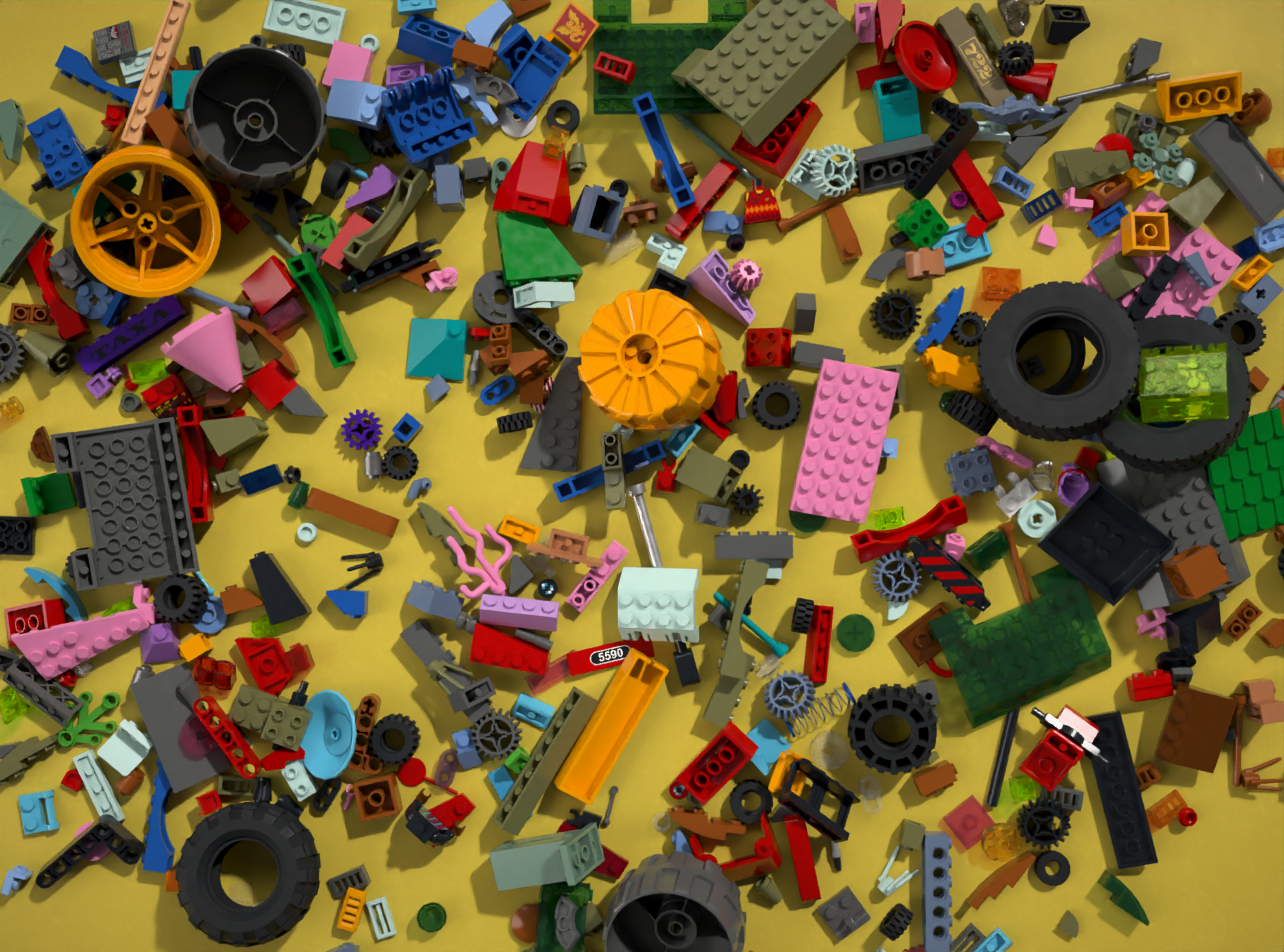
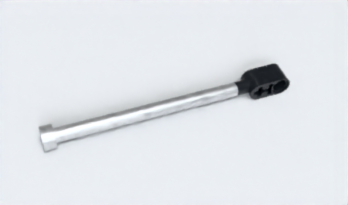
M641 483L627 487L628 497L632 496L652 568H664L643 493L647 492L645 484ZM676 633L677 638L674 642L676 652H673L682 687L701 683L691 647L687 648L686 642H682L680 634Z

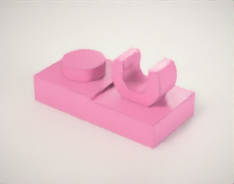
M874 2L854 4L855 34L859 43L875 42Z

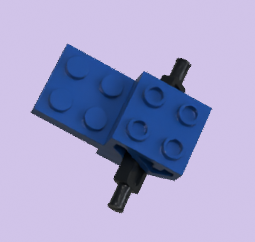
M60 107L26 125L41 153L38 157L46 170V173L41 175V180L31 185L35 192L44 187L50 189L55 186L59 191L70 187L84 179L93 165L102 159V155L112 151L108 143L98 149L93 146L86 150Z

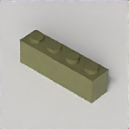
M743 651L747 658L743 679L720 675L703 714V720L722 728L729 721H732L734 715L731 713L733 708H737L740 703L741 697L739 694L741 689L745 690L749 681L747 679L749 671L753 672L756 661H754V655Z

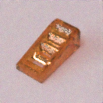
M1175 789L1145 811L1154 826L1162 829L1179 814L1182 808L1188 805L1177 789ZM1176 797L1180 805L1177 806L1172 799ZM1169 802L1173 806V810L1167 805ZM1163 807H1164V808L1166 809V811L1168 812L1166 815H1165V813L1162 811V808H1163ZM1158 812H1159L1160 815L1162 816L1160 819H1159L1158 816L1156 815V813H1158Z

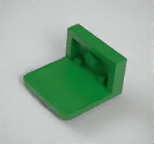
M928 199L913 200L909 204V208L897 215L896 221L892 224L896 231H903L917 249L930 248L949 230V225Z

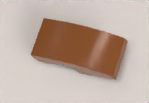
M12 303L10 322L50 326L51 316L49 312L51 310L49 306Z
M510 324L491 326L489 339L492 345L490 363L492 366L511 364L512 336Z
M1246 598L1229 616L1221 628L1235 641H1238L1250 629L1249 625L1263 612Z

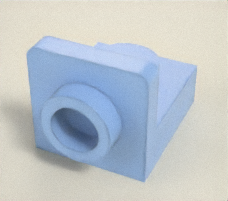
M21 865L8 870L1 894L8 896L17 891L22 880L30 878L33 875V871Z

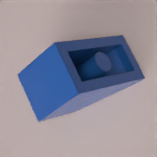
M326 590V595L344 614L350 615V618H362V615L368 614L369 591Z

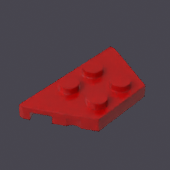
M239 637L235 639L259 689L278 696L296 673L280 639Z

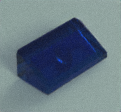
M272 464L239 477L247 495L284 482L278 464Z

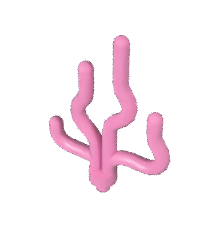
M448 506L447 512L466 535L475 539L476 558L483 567V569L468 566L465 554L452 536L446 538L447 543L457 555L458 565L461 570L470 575L480 576L484 581L474 591H470L466 585H461V593L466 598L475 599L489 588L494 595L508 596L505 591L507 586L499 576V569L512 555L510 542L498 535L491 525H485L484 529L494 542L501 544L505 549L504 554L491 566L483 555L484 541L481 534L477 530L470 528L453 506Z

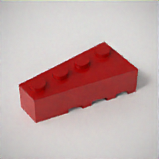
M480 622L475 624L469 658L470 662L542 675L548 673L551 653L527 644Z

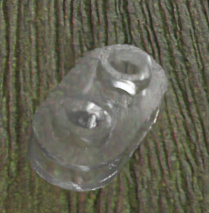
M863 775L858 783L863 807L868 813L877 814L883 807L878 780L873 775ZM871 781V786L865 787V782ZM870 800H875L873 806L869 805Z

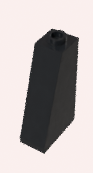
M265 551L254 554L255 558L250 559L249 562L271 626L312 612L311 607L273 553L266 554Z

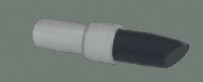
M830 840L834 867L841 871L839 844Z

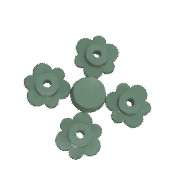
M1143 132V135L1139 137V141L1143 144V148H1149L1153 152L1151 157L1145 153L1134 154V167L1138 168L1141 173H1145L1147 170L1150 171L1152 169L1151 164L1154 161L1156 164L1162 165L1157 172L1158 176H1160V181L1163 184L1173 185L1179 179V176L1173 167H1168L1164 164L1168 159L1173 163L1184 161V150L1176 143L1167 145L1165 150L1162 148L1157 149L1160 141L1157 139L1156 133Z

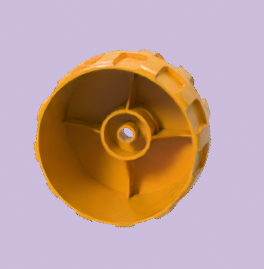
M633 289L619 294L614 302L608 306L603 304L593 314L592 324L587 332L582 333L578 347L581 351V365L578 366L580 380L586 383L591 393L589 398L611 419L635 430L651 434H661L662 431L681 430L692 425L695 419L711 408L716 400L715 396L721 381L724 380L725 366L723 365L721 354L722 344L718 335L702 313L690 303L674 296L668 291L650 289L647 292H639ZM652 356L650 362L646 364L647 357Z

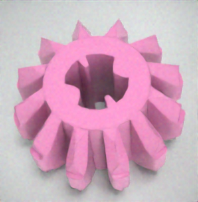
M742 258L739 262L734 263L730 276H732L731 282L736 283V288L742 287L743 291H746V289L751 291L760 285L763 274L761 273L762 267L756 266L757 261L752 263L750 258L746 261Z

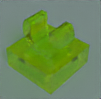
M267 614L252 621V632L255 637L260 635L261 638H266L265 632L270 631L273 635L275 634V627L271 626Z

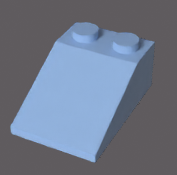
M334 78L326 104L327 117L380 131L384 118L381 106V92L387 89L366 82Z

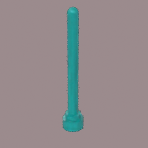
M715 592L713 595L714 599L730 612L731 602L719 592ZM742 613L741 622L767 643L778 659L782 658L789 647L783 642H776Z

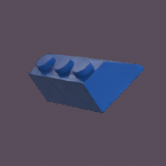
M412 14L399 29L396 49L402 50L406 54L420 57L424 61L436 63L440 67L448 65L452 67L454 64L452 54L457 38L465 40L467 32L419 14Z

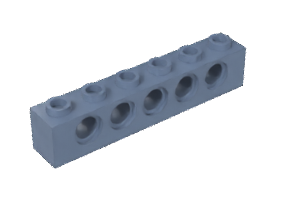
M925 831L922 840V947L925 952H950L949 946H952V935L949 934V927H952V916L949 915V907H952V897L949 895V888L952 887V878L949 876V868H952V859L949 856L952 841L945 831ZM935 849H941L939 856H933ZM936 868H941V873L938 876H934L933 871ZM936 888L942 889L939 895H933V891ZM941 907L942 910L939 914H933L935 908ZM936 927H942L939 934L933 933Z

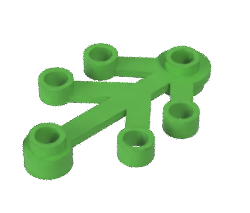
M88 691L81 693L79 699L85 704L80 709L79 723L73 728V715L70 722L59 732L58 742L63 747L74 746L76 742L90 743L93 746L102 743L103 737L99 733L91 736L80 735L79 733L84 729L101 730L107 733L116 731L118 726L115 721L106 723L93 721L108 708L117 707L120 704V696L115 692L107 693L102 699L103 703L88 715L89 702L92 701L93 695ZM85 694L88 695V701H85L83 698ZM112 696L116 699L115 703H112L110 700ZM70 704V705H67V707H68V708H69V707L75 708L76 705H75V704ZM108 724L113 725L112 730L108 728ZM67 734L71 735V740H67ZM94 736L98 737L97 743L93 740Z

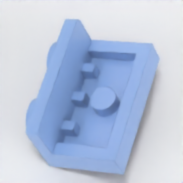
M1284 217L1270 221L1263 227L1259 225L1253 227L1257 249L1264 253H1273L1276 249L1284 247Z

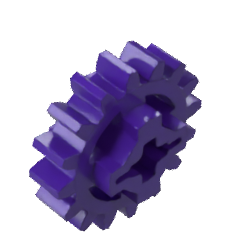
M356 409V414L350 412L349 419L344 417V420L347 422L346 425H341L342 428H345V431L341 432V435L346 436L343 441L346 443L350 442V448L356 445V450L359 451L362 446L366 451L368 450V445L374 448V442L381 441L378 435H383L379 431L380 428H383V425L378 424L381 419L379 417L374 418V412L368 415V410L364 409L363 413L359 409ZM364 417L370 419L373 424H367ZM355 420L354 426H353L352 428H350V427H351V424H352L353 421ZM361 426H362V427H365V428H369V429L364 430V431H363V434H362V433H359V432H355V431L360 430V429H361ZM374 432L372 438L369 440L370 434ZM352 436H357L360 443L355 441Z

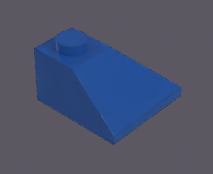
M516 23L502 35L496 54L513 75L535 41L527 29Z

